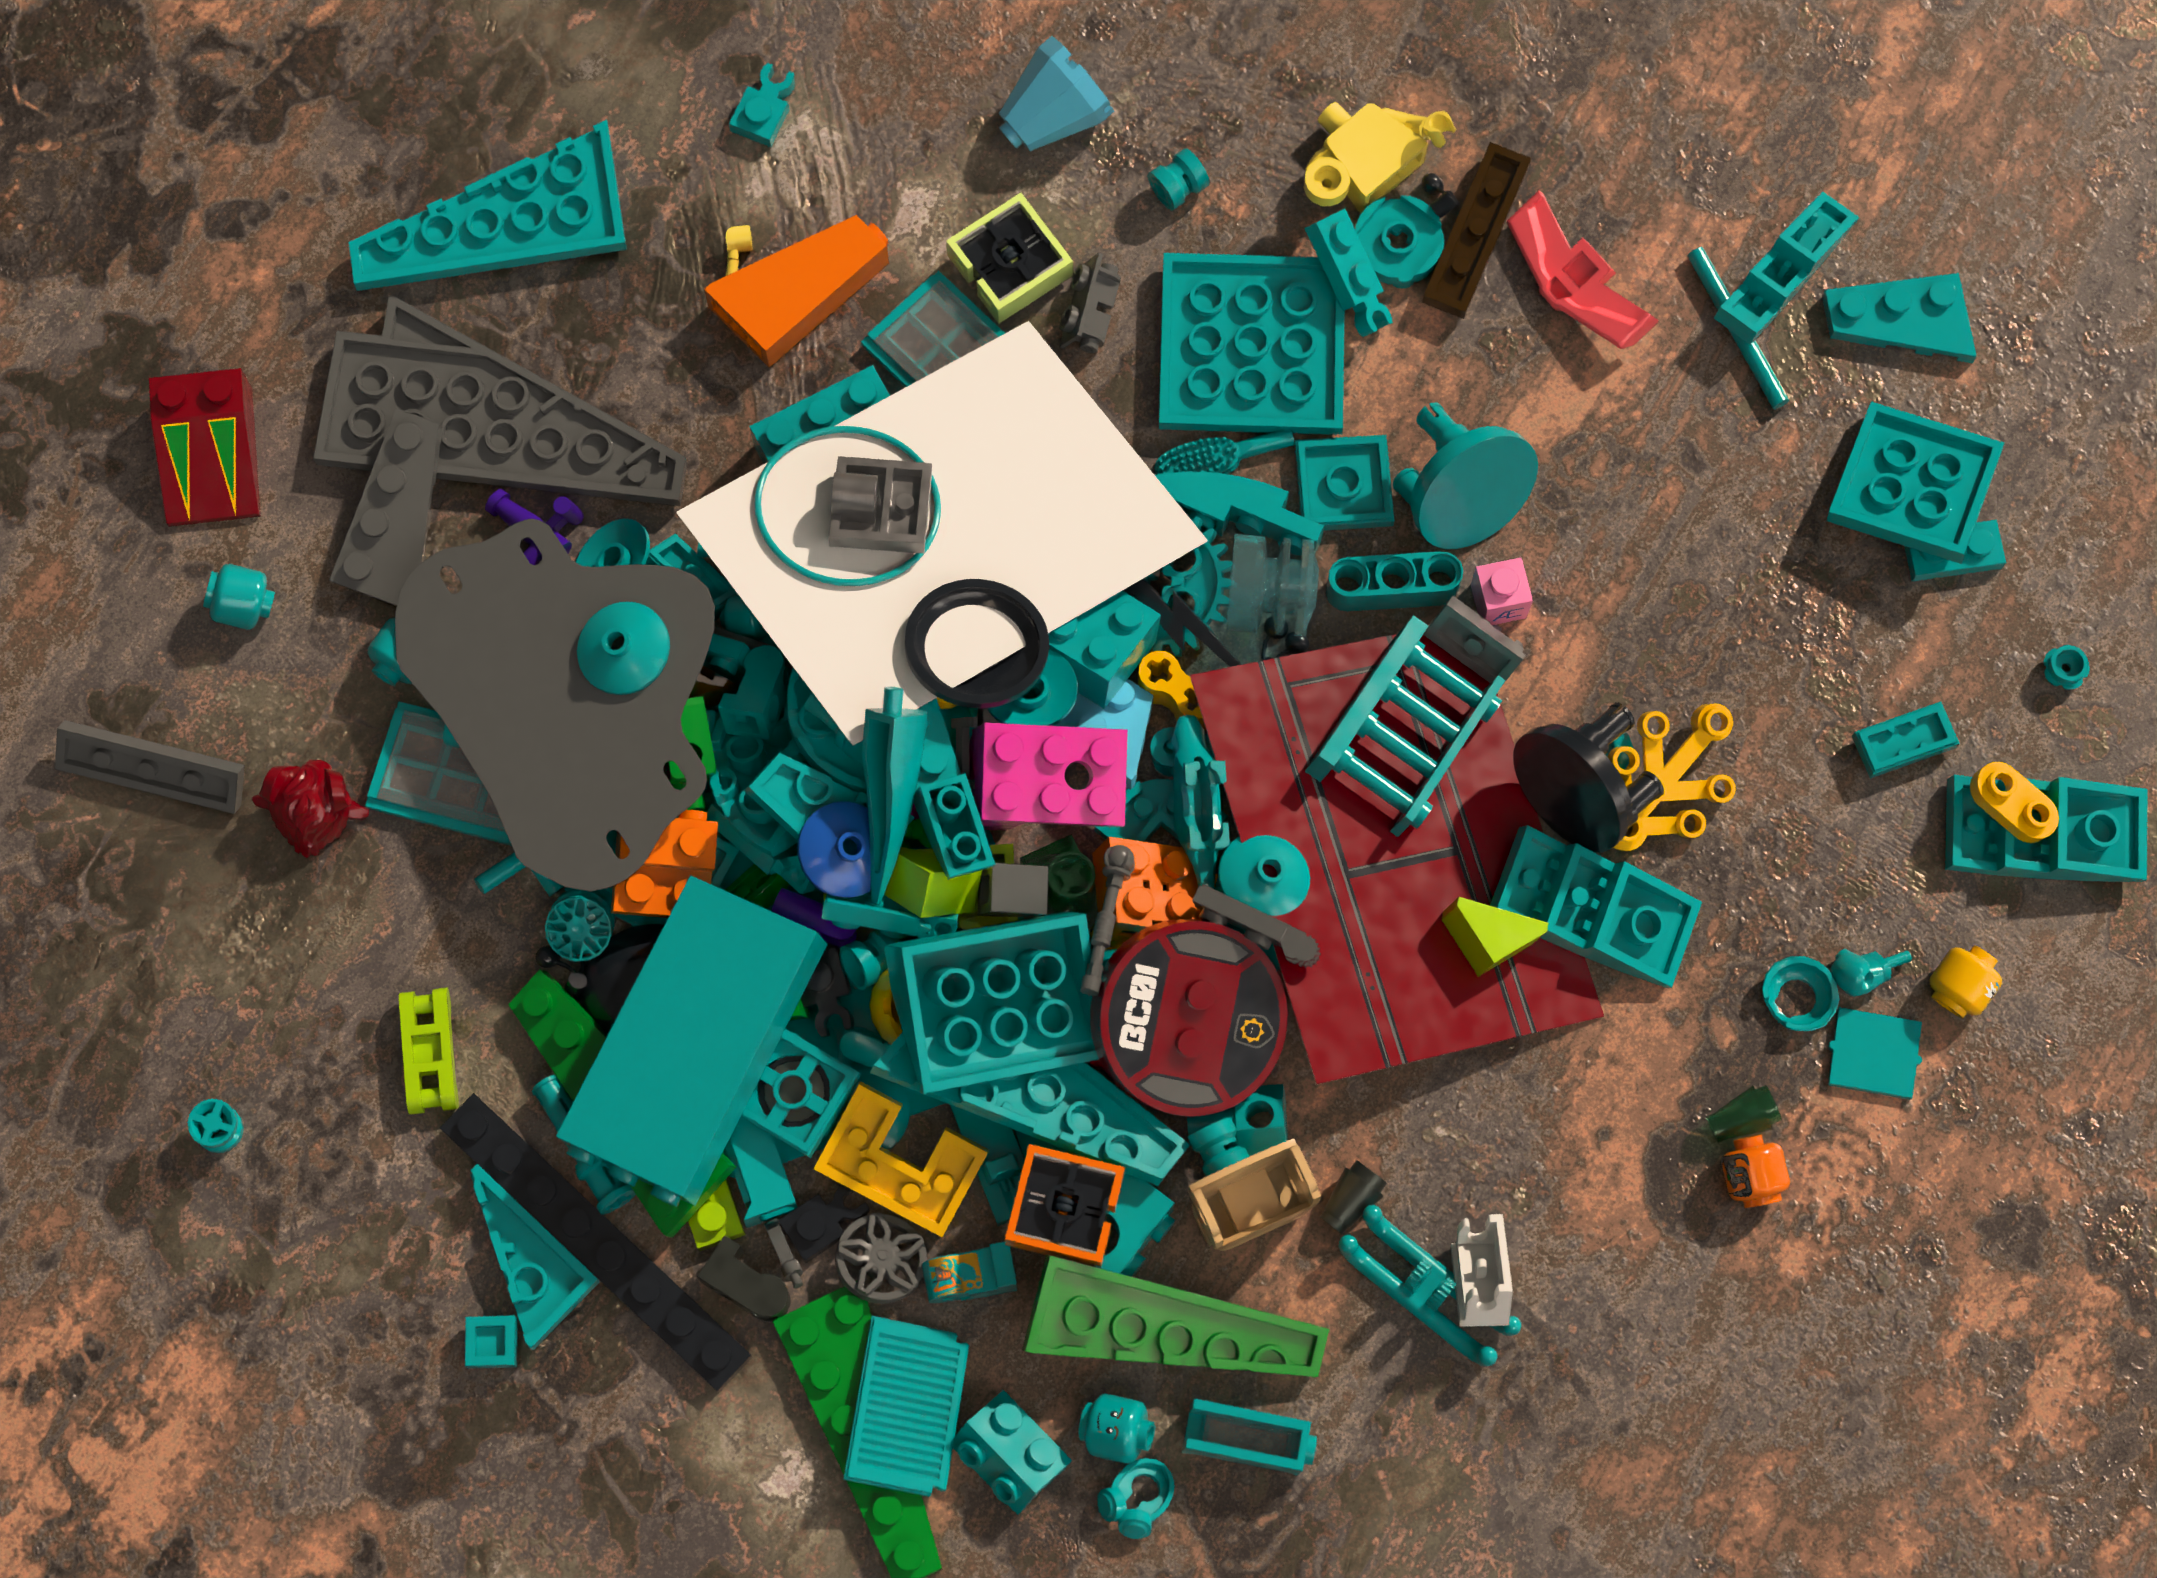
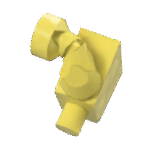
M1334 102L1318 118V123L1331 135L1324 141L1323 148L1315 152L1306 166L1304 191L1313 203L1320 206L1339 204L1347 195L1356 209L1362 213L1367 206L1385 197L1425 162L1428 148L1426 140L1431 139L1435 147L1441 148L1446 143L1442 132H1455L1456 128L1449 114L1445 111H1437L1428 117L1388 108L1381 109L1377 105L1369 103L1351 117L1337 102Z

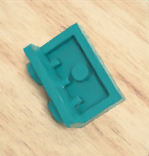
M1004 1390L970 1418L954 1439L953 1449L958 1453L961 1461L973 1469L992 1488L995 1496L1002 1503L1007 1504L1016 1514H1020L1034 1497L1072 1462V1459Z

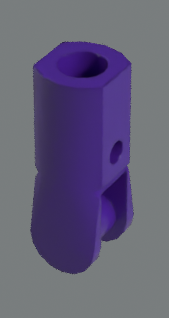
M781 888L771 912L816 931L826 943L837 948H842L856 940V929L840 928L835 926L830 920L821 919L823 912L822 903Z

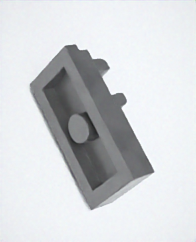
M1454 596L1449 599L1423 634L1489 683L1497 675L1507 680L1526 656L1523 653V644L1519 640L1515 642L1501 632V627L1498 625L1492 626L1489 621Z

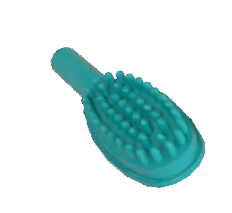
M1292 430L1275 431L1234 442L1226 437H1215L1184 443L1163 453L1156 461L1154 473L1157 475L1194 471L1230 474L1237 469L1242 459L1295 445Z

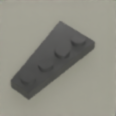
M398 408L395 409L329 581L397 606L402 586L409 575L426 560L425 547L427 531L430 529L432 491L436 482L442 426L439 423Z

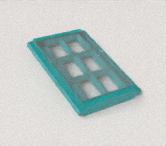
M938 271L935 275H931L877 324L861 341V346L906 388L1002 336L1005 332Z
M399 701L373 775L365 807L370 810L512 846L490 795L461 748L444 744L443 732L445 723L435 710Z

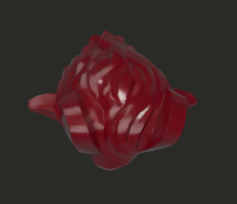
M309 760L301 766L272 767L264 778L259 795H254L251 799L256 807L270 811L275 827L287 839L288 844L294 846L296 853H301L306 858L310 855L317 856L320 850L324 849L328 843H332L335 838H339L343 829L346 828L347 820H364L369 816L368 808L351 800L342 774L333 771L332 766L323 760Z

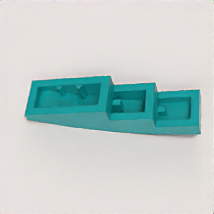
M1822 192L1785 229L1776 240L1772 249L1749 271L1743 284L1720 306L1714 319L1751 345L1824 263L1856 224L1859 217L1825 192Z

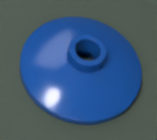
M834 802L819 808L805 821L798 838V859L807 879L820 891L839 898H853L871 891L870 828L868 808L853 802ZM845 839H851L855 842L857 846L855 855H848L844 851L843 842Z

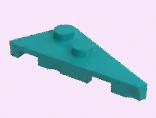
M476 1164L470 1170L472 1172L470 1175L474 1184L473 1187L478 1202L481 1205L500 1268L507 1282V1289L515 1306L525 1342L534 1351L600 1281L487 1172Z

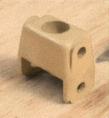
M1294 1138L1221 1169L1188 1187V1194L1192 1200V1211L1198 1227L1208 1246L1213 1245L1214 1250L1219 1251L1230 1250L1302 1217L1318 1204L1321 1198L1314 1176Z

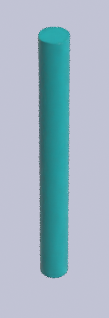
M1698 247L1692 250L1687 257L1718 310L1730 297V294L1704 248ZM1729 330L1772 408L1778 409L1787 404L1789 398L1756 340L1750 345Z

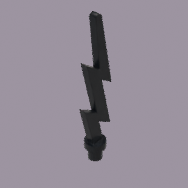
M1145 578L1122 590L1133 598L1136 596L1140 602L1161 614L1159 624L1182 651H1185L1186 627L1229 667L1241 665L1240 661L1176 591H1173L1172 610Z

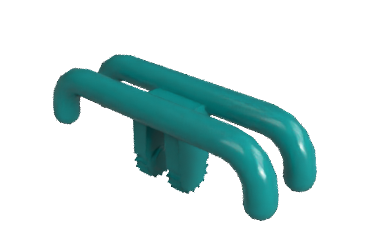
M1368 1205L1362 1215L1367 1227L1416 1268L1409 1275L1405 1283L1366 1253L1352 1235H1344L1339 1240L1338 1247L1343 1257L1360 1273L1465 1357L1480 1366H1492L1497 1360L1496 1350L1476 1341L1438 1310L1449 1295L1456 1299L1455 1286L1457 1284L1454 1282V1274L1391 1224L1383 1216L1378 1206ZM1510 1316L1509 1325L1490 1327L1505 1336H1514L1520 1332L1522 1324L1517 1317Z

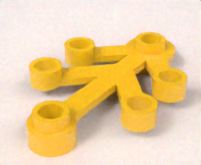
M1717 703L1699 706L1691 717L1693 732L1665 765L1663 763L1662 738L1666 736L1670 727L1667 716L1659 711H1650L1643 713L1639 717L1637 730L1642 736L1644 771L1653 773L1661 781L1664 787V794L1660 798L1655 799L1638 814V820L1633 824L1631 834L1624 836L1613 847L1614 849L1620 851L1634 850L1643 844L1648 835L1678 834L1684 838H1696L1705 831L1706 819L1697 810H1682L1676 817H1648L1660 801L1708 799L1713 803H1725L1733 798L1736 786L1733 779L1727 775H1712L1706 780L1677 782L1711 741H1720L1730 734L1733 727V718L1725 706ZM1715 713L1721 718V727L1717 731L1710 725V719ZM1651 717L1656 718L1659 723V729L1655 734L1650 733L1647 727ZM1629 746L1616 747L1609 752L1608 758L1621 775L1627 787L1632 783L1631 774L1639 767V754L1634 748ZM1621 752H1625L1629 757V764L1625 769L1620 768L1617 762ZM1718 780L1722 781L1725 786V792L1721 797L1716 796L1714 793V784ZM1689 815L1695 819V828L1691 832H1688L1684 827V820Z

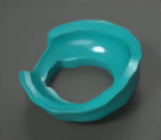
M1789 956L1775 962L1764 977L1762 987L1764 1001L1772 1016L1785 1028L1794 1031H1814L1826 1026L1836 1013L1840 1000L1837 983L1830 970L1819 961L1806 956ZM1791 980L1807 983L1815 994L1813 1009L1805 1015L1792 1016L1791 1018L1786 1017L1775 1003L1780 988Z

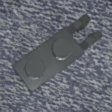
M1204 884L1202 886L1199 885L1192 901L1195 907L1201 910L1199 918L1203 921L1227 926L1229 923L1245 931L1244 938L1265 950H1269L1271 944L1282 948L1288 962L1294 965L1299 964L1300 967L1303 966L1305 969L1307 967L1312 968L1313 965H1317V961H1320L1319 944L1316 943V939H1312L1311 935L1306 936L1305 932Z

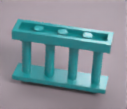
M1414 615L1398 632L1305 770L1306 773L1319 782L1332 769L1338 774L1344 771L1402 812L1390 831L1397 837L1409 825L1417 829L1433 808V805L1427 802L1428 798L1479 720L1481 719L1487 723L1498 709L1502 699L1497 697L1496 694L1506 681L1497 675L1481 691L1424 651L1426 645L1419 640L1428 628V625ZM1402 665L1408 668L1413 665L1472 707L1460 726L1400 685L1402 680L1396 674ZM1379 699L1385 703L1389 700L1449 742L1437 761L1377 720L1379 715L1372 710ZM1356 734L1361 738L1367 735L1426 777L1413 797L1353 755L1355 750L1348 745Z

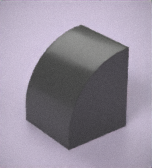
M995 863L994 867L984 869L978 890L977 916L1031 917L1047 915L1048 866Z

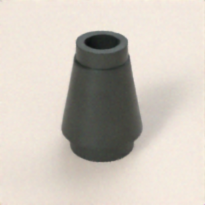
M1356 1160L1350 1169L1344 1168L1320 1218L1343 1235L1348 1227L1350 1228L1362 1217L1363 1211L1368 1205H1375L1384 1197L1381 1191L1387 1183Z

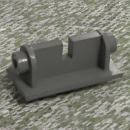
M1101 253L1096 254L1084 264H1079L1073 273L1070 288L1074 290L1072 302L1065 309L1059 325L1060 330L1064 331L1060 348L1064 349L1074 341L1081 343L1080 349L1082 351L1097 353L1098 348L1104 346L1111 315L1098 311L1096 308L1097 305L1109 310L1114 307L1121 277L1118 275L1119 268L1113 264L1103 263L1100 267L1103 256Z

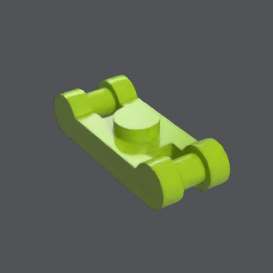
M433 989L432 994L416 996L415 991L399 993L405 1093L409 1115L425 1113V1108L442 1106L443 1111L458 1109L459 1098L455 1076L449 989ZM419 1014H434L433 1024L418 1025L417 1019ZM438 1075L439 1088L423 1089L422 1076Z

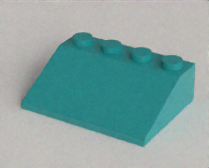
M1061 912L884 945L892 996L922 1094L1099 1059L1091 1035L1090 1009L1092 996L1080 992L1082 978L1085 975L1087 964L1090 963L1092 955L1086 914Z

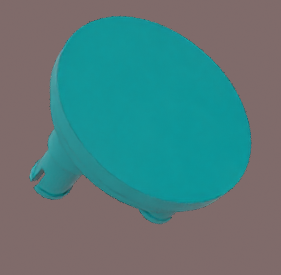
M1437 402L1430 403L1429 406L1436 416L1434 417L1425 406L1418 413L1416 422L1434 440L1437 453L1429 460L1421 473L1414 468H1406L1397 474L1393 481V489L1411 506L1415 526L1430 544L1443 549L1464 548L1481 542L1495 534L1519 512L1535 485L1538 474V458L1534 448L1519 433L1498 426L1480 427L1469 431L1464 425L1456 424L1444 411L1441 404Z

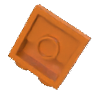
M685 810L678 818H675L664 829L645 863L630 877L613 886L611 913L668 918L690 875L711 884L712 871L715 869L718 822L707 821V812ZM617 831L615 855L619 859H625L629 855L630 850Z

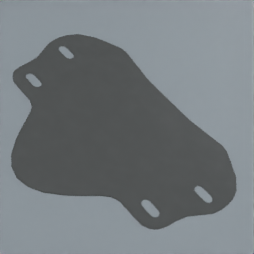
M537 519L520 521L483 542L443 549L423 561L409 575L401 588L395 612L397 662L401 671L440 715L490 795L516 857L524 866L568 888L591 892L614 886L630 877L645 863L664 829L677 816L695 803L705 790L707 782L706 768L684 735L681 725V716L685 704L702 669L714 632L715 606L709 588L695 575L675 567L659 565L581 566L571 560L550 526ZM524 538H531L541 552L542 561L539 564H530L522 552L520 542ZM445 566H450L461 581L462 588L456 594L448 590L440 577V570ZM618 602H636L652 609L665 623L670 637L668 661L659 677L646 688L627 695H613L597 689L585 678L577 659L578 640L585 624L599 610ZM620 636L615 639L611 649H620L624 644V637ZM666 762H675L687 781L683 789L676 790L664 774L663 767ZM612 830L618 831L629 847L630 852L625 859L616 857L606 840L607 834Z

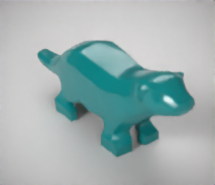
M1183 715L1178 718L1173 731V737L1167 743V747L1173 750L1175 754L1173 760V790L1176 833L1182 848L1192 864L1198 887L1204 884L1214 889L1218 850H1223L1230 846L1229 823H1222L1219 784H1224L1227 781L1225 761L1214 760L1212 753L1208 749L1209 742L1206 741L1204 729L1197 717L1194 715Z

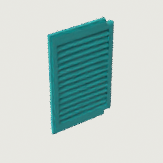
M871 1316L843 1480L927 1497L931 1496L932 1488L941 1492L946 1491L969 1352L968 1343L956 1342L957 1333Z

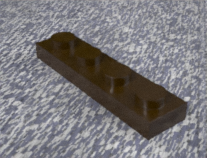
M1489 143L1423 295L1422 303L1462 319L1465 318L1530 167L1531 157L1495 143Z

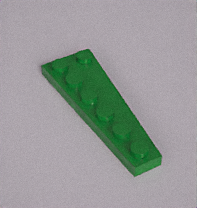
M539 969L508 1005L574 1102L608 1034L547 971ZM722 1153L696 1206L680 1200L677 1207L672 1206L652 1196L650 1193L654 1186L639 1179L634 1187H630L663 1235L673 1238L736 1169V1166Z
M1046 1255L1022 1350L1036 1354L1318 1377L1330 1329Z
M845 1286L773 1320L774 1326L843 1475L872 1316L868 1301L858 1298ZM847 1481L891 1578H926L943 1570L922 1495Z

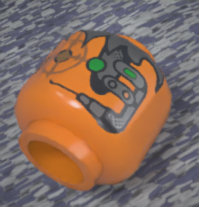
M1762 1134L1733 1140L1735 1150L1725 1153L1721 1158L1730 1197L1735 1201H1743L1744 1208L1781 1201V1193L1790 1186V1178L1781 1146L1774 1142L1764 1143Z

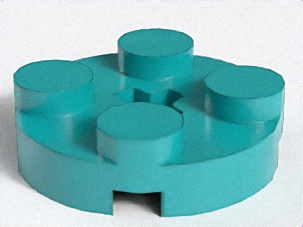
M1400 195V199L1385 201V197L1372 202L1364 209L1357 220L1355 230L1379 281L1385 284H1392L1399 289L1411 287L1414 282L1423 280L1435 270L1444 249L1442 223L1431 206L1418 198ZM1402 232L1408 235L1406 241L1408 247L1396 249L1390 245L1391 240L1387 237L1390 233L1394 236H1398Z

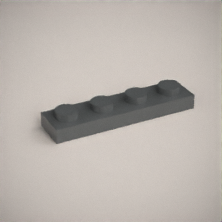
M64 720L57 728L55 769L233 814L241 806L245 768L243 764Z

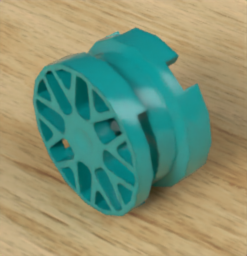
M572 888L562 893L553 903L545 923L546 939L552 950L562 958L575 962L588 961L600 955L608 946L616 924L615 914L611 913L609 900L600 892ZM583 954H591L590 956L583 957Z

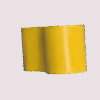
M1166 651L1148 653L1139 664L1138 685L1153 694V704L1169 708L1174 714L1176 721H1178L1180 716L1194 715L1197 717L1202 728L1206 730L1200 708L1196 707L1193 711L1188 709V702L1196 704L1198 701L1190 676L1186 675L1181 669L1178 660ZM1162 672L1167 674V681L1164 679H1159L1156 683L1151 681V674L1157 677Z

